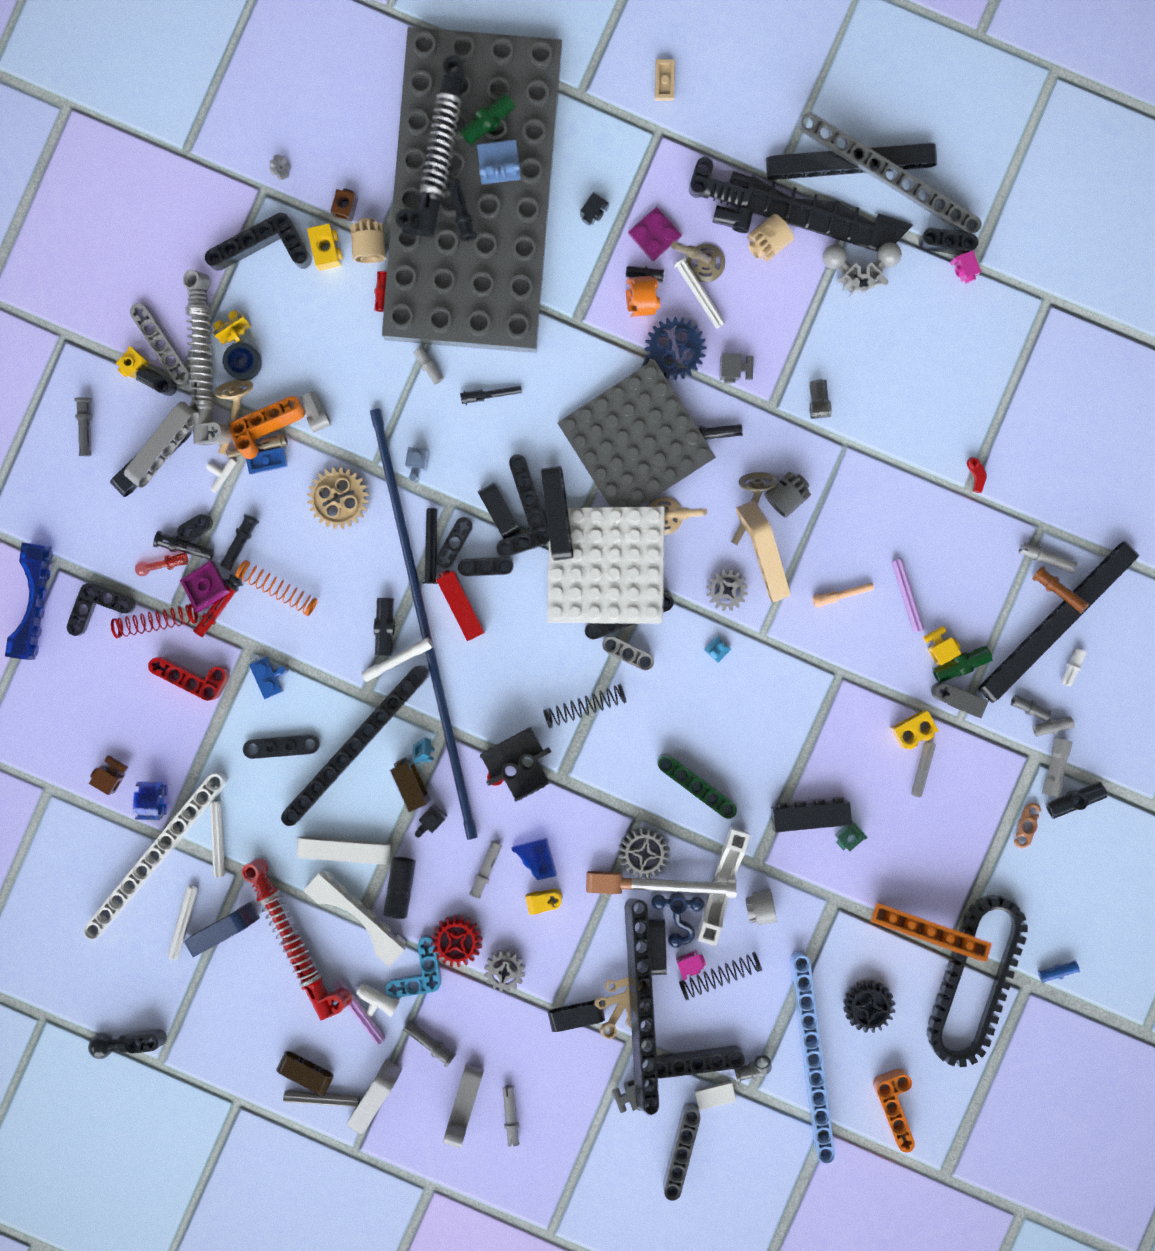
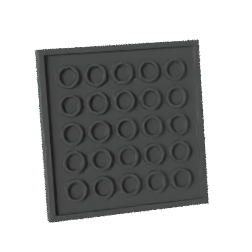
M652 360L557 423L610 507H640L716 458L655 360Z

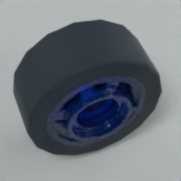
M238 342L230 345L225 350L222 363L230 376L237 380L246 381L258 375L261 370L262 360L254 347L247 343ZM241 358H246L245 364L239 366V360Z

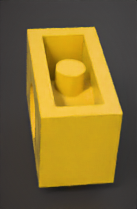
M330 223L307 228L317 269L322 271L341 266L340 260L343 259L341 248H337L336 241L339 238L336 229H333ZM329 243L330 248L325 251L322 250V246Z

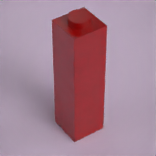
M446 570L440 573V578L436 579L466 640L470 641L486 633L455 571L450 572Z

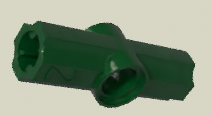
M503 93L489 106H483L475 114L474 119L459 131L463 139L471 146L485 133L494 131L499 126L501 120L516 108L515 104L507 94Z
M982 646L969 653H961V655L947 663L932 668L933 675L938 683H943L956 676L960 677L973 672L975 668L993 661V656L987 646Z

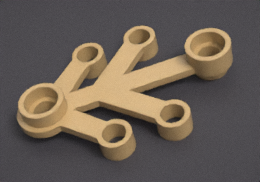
M628 977L616 981L609 979L605 982V989L607 991L615 992L617 988L627 986L625 992L607 998L600 996L595 1000L596 1007L602 1010L609 1005L618 1003L608 1022L603 1023L600 1027V1033L606 1039H613L616 1036L617 1028L615 1025L625 1008L627 1013L625 1023L631 1028ZM643 982L639 983V990L642 988ZM610 983L614 984L612 989H609ZM604 1000V1004L599 1006V1002ZM609 1026V1031L605 1033V1028Z

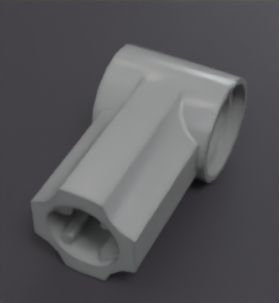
M315 391L308 392L300 397L308 416L306 417L313 433L331 426L330 419L326 411L323 410Z

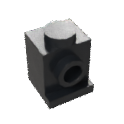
M593 192L580 210L581 220L588 226L593 225L595 221L599 222L604 215L603 210L607 212L609 209V202Z

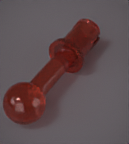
M186 553L174 556L166 555L164 560L149 564L143 561L138 562L134 570L138 576L144 577L153 570L165 567L168 570H173L175 567L187 565L189 559Z

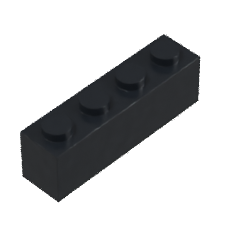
M844 797L832 798L833 801L826 802L825 799L813 800L814 803H806V801H796L794 805L776 803L775 807H770L773 831L778 833L852 825L850 802L844 800Z

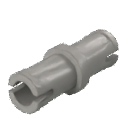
M423 346L417 348L413 354L422 365L421 369L423 372L426 371L434 385L442 382L444 377L437 369L436 362L429 357Z
M1068 716L1058 720L1050 719L1049 722L1033 725L1032 730L1034 735L1039 737L1050 733L1058 734V731L1074 728L1075 724L1073 718Z

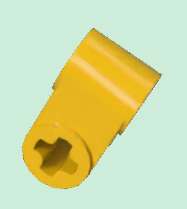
M556 888L530 892L525 895L529 915L556 910L561 906L563 899L561 891ZM551 896H554V898L557 899V901L553 902V900L550 899Z

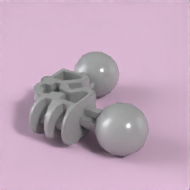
M884 243L878 250V259L874 263L870 262L863 269V272H861V267L857 263L852 266L846 260V251L840 245L833 244L828 246L823 252L822 259L828 268L839 269L844 274L836 285L841 282L844 285L842 291L846 289L851 291L850 297L854 292L862 294L876 286H886L889 281L882 275V271L885 267L897 265L901 260L902 251L899 245L895 243ZM865 280L864 286L860 287V281Z

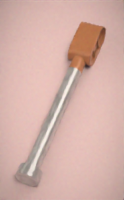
M587 871L586 892L621 894L622 889L726 894V898L736 899L737 879H727V883L623 878V873Z

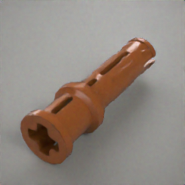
M1044 566L1034 574L1033 581L1037 580L1046 587V591H1053L1078 610L1079 613H1082L1088 607V602L1059 582V577L1051 575L1045 570Z

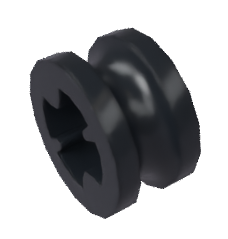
M231 573L229 574V579L224 580L236 592L239 591L238 588L244 585L241 580Z

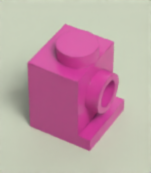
M973 250L955 257L950 262L951 266L955 264V274L965 284L976 280V276L981 273Z
M697 950L676 957L683 980H687L686 975L690 974V976L699 974L704 969L703 966L707 965L703 954L699 955Z

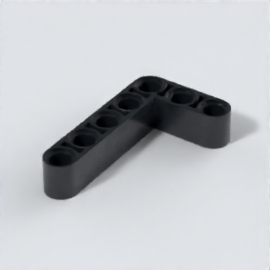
M281 212L209 249L204 257L205 262L212 269L220 271L281 239L297 267L305 269L312 262L311 256L293 222L287 214ZM282 221H287L285 227H279ZM265 230H270L268 236H262ZM252 238L253 243L251 245H246V241ZM296 238L294 244H288L289 239ZM236 247V252L229 254V250ZM305 254L303 261H297L299 255ZM219 256V261L213 264V258Z
M519 454L513 455L510 458L509 466L530 531L498 542L496 546L497 553L501 557L507 558L545 546L550 540L547 523L527 462ZM516 459L523 461V466L520 469L513 467V462ZM523 477L529 479V484L526 487L519 485V480ZM527 496L535 497L533 505L525 504ZM533 514L541 516L539 523L534 524L531 522L530 518ZM545 532L547 534L546 541L539 542L536 539L537 534ZM521 538L529 540V545L526 548L519 547L518 542ZM503 544H509L511 549L509 553L502 554L500 547Z

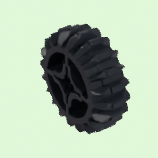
M863 980L862 986L859 982H856L857 988L854 989L851 986L850 990L852 993H846L845 995L848 999L843 1000V1003L846 1005L843 1007V1011L847 1013L845 1015L846 1019L850 1020L851 1026L856 1025L857 1030L863 1028L865 1033L868 1032L869 1028L872 1033H875L876 1027L882 1031L881 1025L888 1026L887 1019L893 1020V1017L890 1015V1013H895V1009L892 1008L895 1005V1001L891 1000L893 995L888 993L889 989L883 987L880 982L876 984L874 980H871L870 984H868L866 980ZM875 993L882 996L883 1005L876 1002ZM866 994L863 999H859L862 995ZM871 1003L872 1007H869L870 1009H867L866 1006H869V1004ZM855 1007L863 1011L864 1019L856 1016ZM880 1013L877 1017L873 1018L875 1014Z

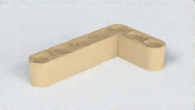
M754 500L736 507L738 518L751 537L771 602L774 603L791 596L768 519Z

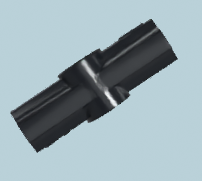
M377 598L376 618L374 619L373 627L375 655L392 656V638L395 633V619H393L394 598Z
M1097 782L1077 791H1069L1066 795L1047 802L1046 809L1051 818L1055 819L1075 810H1083L1088 805L1107 798V791L1101 782ZM1079 796L1078 804L1074 805V798Z

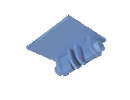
M516 140L477 145L482 184L521 180Z

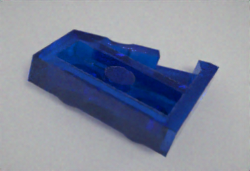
M547 838L511 847L513 853H516L521 858L522 863L531 870L537 880L557 875Z

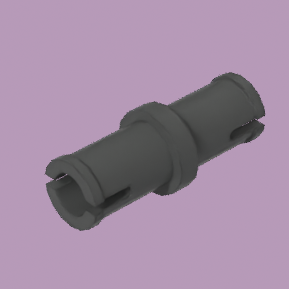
M1017 694L1011 700V706L1025 711V714L1029 716L1033 715L1043 721H1047L1051 716V710L1037 705L1033 700H1026Z

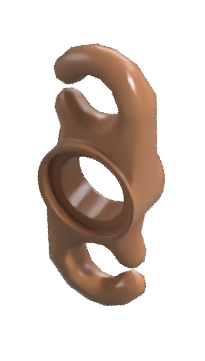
M1037 803L1027 804L1017 823L1018 832L1016 837L1024 836L1026 838L1024 844H1020L1018 839H1014L1015 846L1020 849H1024L1031 844L1033 836L1037 831L1039 814L1031 815L1029 813L1031 807L1036 808L1037 812H1041V807ZM1027 820H1030L1032 822V828L1028 831H1025L1023 829V823Z

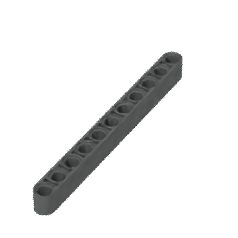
M808 112L798 120V128L801 132L960 232L972 234L980 230L982 222L978 216L815 113ZM807 117L812 120L811 128H807L804 125V119ZM822 128L828 130V138L821 136L820 131ZM839 138H842L845 141V147L843 149H840L837 146V140ZM855 148L861 151L860 159H856L853 155ZM871 159H875L878 163L875 170L870 167ZM888 169H891L894 173L892 180L886 176ZM904 179H907L910 183L908 190H905L902 186ZM921 189L926 193L924 200L919 198V191ZM937 199L942 203L940 210L935 208V201ZM952 210H956L958 213L956 220L951 218ZM969 220H972L974 223V226L971 230L967 228V222Z

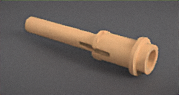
M868 583L838 592L833 590L820 595L816 593L815 596H812L814 607L822 608L823 605L838 602V599L874 590L873 583Z

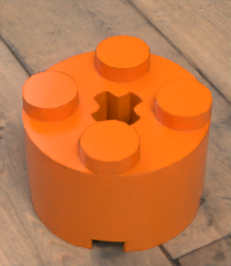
M652 276L627 278L626 284H629V290H626V303L628 312L632 311L630 317L655 315L656 310L660 309V299L656 297V289H658L657 278Z

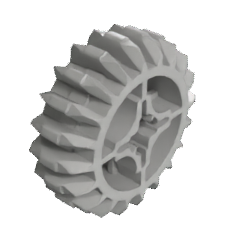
M641 826L639 827L640 833H637L635 829H632L633 836L626 833V837L629 840H621L625 846H619V850L623 851V853L618 855L619 858H625L620 862L621 865L628 864L625 867V871L627 872L632 869L631 876L638 872V878H642V873H645L646 879H649V873L652 872L653 876L656 877L655 870L657 869L662 873L663 869L660 865L665 867L668 865L663 859H670L668 854H664L670 852V848L664 847L668 844V841H661L664 838L663 834L656 837L658 830L655 829L651 834L650 827H647L646 832H643V827ZM644 838L640 846L630 847L636 840ZM650 839L659 845L660 852L649 848ZM646 845L647 852L649 854H646V856L642 859L640 850L645 849ZM628 853L639 857V866L632 863ZM658 858L653 865L645 867L649 859Z

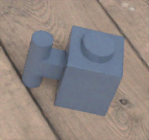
M408 447L405 467L411 469L409 479L413 483H418L419 472L427 471L429 452L424 449Z

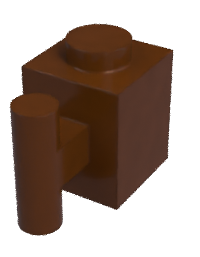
M107 755L104 761L110 764V766L96 767L90 775L91 780L88 784L109 796L116 792L124 779V776L117 773V771L120 770L125 773L128 770V766Z

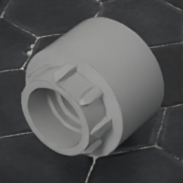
M771 889L752 892V896L745 899L749 922H757L758 926L777 923Z

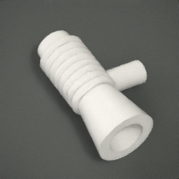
M361 984L356 993L359 995V998L370 1003L366 1014L371 1017L374 1015L377 1007L392 1017L400 1002L399 999L384 995V993L379 992V990L372 986L370 987L368 984Z

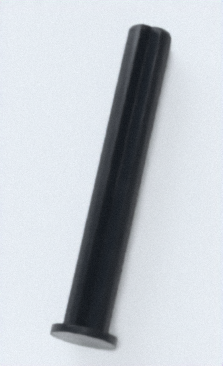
M436 508L426 509L425 582L423 584H438L436 582L438 514Z

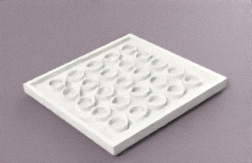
M665 507L568 508L574 557L553 561L549 540L547 623L663 624Z

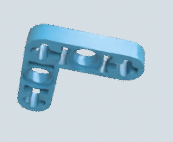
M422 936L418 942L422 974L391 979L386 986V993L389 997L399 998L432 993L439 989L441 974L437 953L430 954L436 946L430 945L429 954L423 956V954H426V947L422 946L425 940L428 943L435 940L431 936ZM432 959L435 966L431 969L426 968L424 961ZM426 973H433V980L437 981L434 987L427 983L430 981V974L426 975ZM412 980L417 981L419 988L411 990L408 983ZM403 982H405V987L399 988L397 993H394V990H390L393 984L396 987H401Z

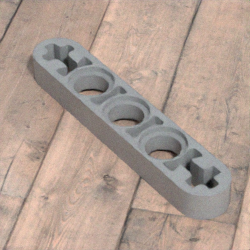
M140 303L132 305L130 308L132 319L172 380L180 386L188 385L190 383L188 381L191 380V375L188 374L189 370L149 309ZM138 309L142 310L141 313L147 320L143 321V319L137 315ZM148 324H154L155 330L151 334H147L145 331ZM159 340L165 341V347L162 350L156 348V343ZM169 356H175L176 362L172 366H168L166 362ZM176 369H178L181 373L186 374L184 375V381L178 379L180 376L178 372L175 371Z

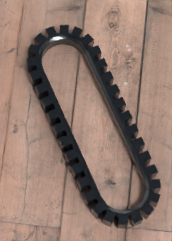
M988 895L987 900L982 897L977 899L976 903L979 907L976 908L971 904L967 910L973 915L971 917L964 915L962 920L968 928L960 926L959 932L975 937L982 917L987 912L996 909L1005 911L1010 916L1012 923L1011 932L973 1042L965 1050L951 1051L943 1045L942 1032L968 956L952 951L951 956L956 962L949 960L947 967L953 972L945 971L943 976L949 984L941 982L939 989L945 995L937 994L935 1000L941 1007L934 1005L931 1012L937 1018L930 1016L928 1024L934 1028L927 1029L930 1047L943 1062L945 1061L948 1065L954 1067L955 1064L959 1067H967V1060L971 1065H974L978 1062L975 1057L976 1054L983 1058L987 1053L982 1046L990 1047L992 1040L986 1034L994 1036L996 1030L990 1022L998 1024L999 1017L994 1011L1001 1013L1004 1006L998 1000L1005 1002L1007 994L1002 991V988L1009 990L1011 983L1005 978L1013 979L1015 972L1009 967L1017 968L1019 960L1013 957V955L1021 956L1023 951L1017 943L1025 945L1027 939L1020 934V932H1028V925L1023 922L1027 920L1024 913L1020 911V908L1015 903L1002 896Z

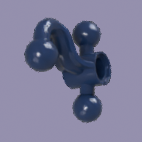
M674 892L669 899H665L660 894L655 895L651 900V905L657 910L663 909L665 906L670 907L675 924L688 933L685 937L678 933H672L668 938L669 945L673 948H679L681 945L692 942L695 937V930L692 925L681 919V914L687 908H691L695 912L701 911L705 905L704 900L700 897L686 900L685 896L680 892ZM676 900L683 902L680 906H674L673 903Z

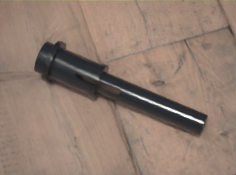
M521 386L489 391L481 389L465 392L463 390V393H460L461 403L468 406V403L484 402V399L521 394L522 390Z

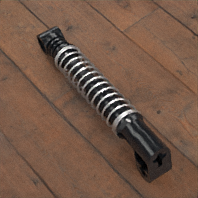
M455 55L447 57L443 62L442 88L437 93V101L435 102L441 108L434 109L439 116H434L433 120L437 121L438 124H432L431 126L437 131L430 132L435 139H429L431 146L427 147L429 154L426 155L428 162L424 163L427 166L423 170L425 173V177L422 178L424 184L420 186L421 189L419 191V197L421 198L419 211L402 209L395 217L398 227L405 234L429 238L434 237L439 207L444 198L442 191L446 189L444 183L447 182V178L445 176L449 174L446 168L450 166L448 161L451 159V155L449 153L453 151L451 145L454 144L452 138L455 136V132L453 130L457 128L455 123L458 121V117L456 115L460 113L458 107L461 106L462 100L460 96L462 80L466 76V70L461 59ZM458 67L455 72H451L452 68ZM455 108L458 110L456 114L453 113ZM453 116L456 117V121H452ZM451 124L455 125L454 129H451ZM450 131L454 133L451 137L449 136ZM448 139L452 140L451 144H448Z

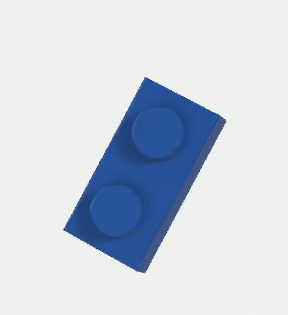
M283 447L258 452L256 457L246 459L250 475L288 467Z

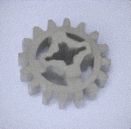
M722 570L721 576L715 573L716 579H709L712 585L706 586L707 589H710V592L706 595L712 597L709 601L710 603L716 602V609L722 606V611H725L726 607L733 611L734 605L740 608L739 602L745 603V599L742 597L748 595L747 592H744L748 585L742 584L745 578L739 579L740 573L732 575V570H729L728 574H726L725 570ZM723 578H731L735 581L728 583ZM718 583L719 590L715 594V585ZM724 585L725 587H731V590L729 591L730 596L729 594H723V591L725 590ZM739 587L740 593H739V596H738V598H737V596L735 595V593H736V589ZM722 598H726V599H728L731 603H728V604H727V603H723V602H721V601H719V600L722 599Z
M501 949L499 955L494 952L492 954L493 959H487L490 965H485L484 969L487 972L484 973V977H489L487 984L493 983V990L499 987L501 993L503 988L510 992V987L516 990V983L522 984L523 980L520 977H525V972L522 971L525 969V965H520L523 959L522 957L517 959L516 952L511 955L508 949L507 953L504 954ZM504 959L501 963H496L498 960ZM510 960L516 965V967L512 966ZM507 964V973L503 978V968ZM510 978L514 979L511 982L506 983V981H508Z

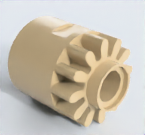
M773 214L748 234V248L755 258L759 259L761 257L763 261L768 262L793 242L794 236L787 223L777 214Z
M362 218L358 220V223L350 225L353 261L369 264L386 260L384 225L382 223H378L373 218Z

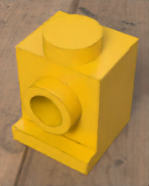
M129 346L128 350L116 362L119 366L117 370L124 377L129 376L135 379L138 369L143 365L147 366L150 362L136 349Z

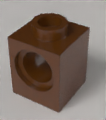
M343 188V190L336 189L331 207V213L334 217L353 221L358 202L354 192ZM344 200L349 201L346 207H341V203Z

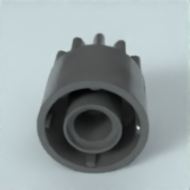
M789 471L777 482L774 488L765 492L764 496L781 516L787 518L811 496L808 489L810 485L802 475L797 474L795 476L794 473Z

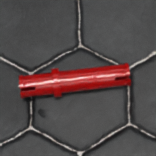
M228 585L230 593L225 595V599L224 597L220 598L212 604L207 613H203V618L193 630L198 636L203 638L212 624L215 625L217 617L236 593Z

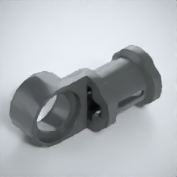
M759 1055L754 1061L749 1062V1065L734 1069L738 1084L743 1080L757 1079L756 1077L769 1074L772 1070V1064L767 1055ZM761 1062L768 1063L764 1068L758 1067V1064Z

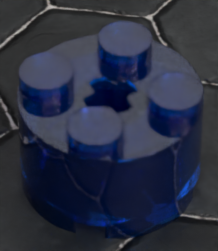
M138 781L135 787H139V790L134 792L133 814L138 815L135 817V820L160 821L163 815H167L168 806L164 804V796L168 795V785H164L163 782Z

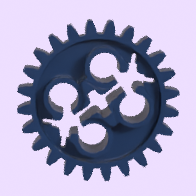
M676 316L673 322H670L669 318H666V324L659 321L660 328L653 326L655 333L649 332L648 335L651 337V340H645V343L650 345V347L644 348V351L650 352L645 358L651 359V361L655 360L662 373L667 374V380L671 375L674 376L675 381L678 375L682 379L685 378V373L692 376L691 369L698 371L696 364H703L699 358L706 357L704 353H701V351L707 349L706 346H701L706 341V339H700L703 332H696L698 325L692 328L691 320L685 324L684 317H682L680 322H677ZM675 325V335L679 332H685L688 337L683 342L679 341L677 337L674 338L676 346H680L678 350L679 358H682V353L685 350L690 351L693 355L691 360H683V364L688 368L680 367L676 372L675 362L671 366H667L663 362L666 356H672L676 360L675 352L670 350L673 347L672 340L669 339V344L666 347H661L658 344V340L661 337H668V333L663 329L671 330Z

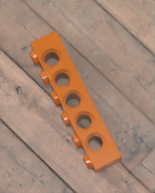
M875 903L870 922L982 962H987L992 943L880 903Z

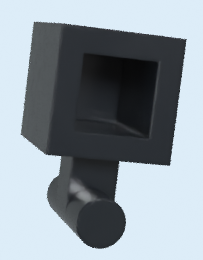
M433 804L419 818L418 821L422 825L415 831V836L420 838L427 830L433 833L448 816Z

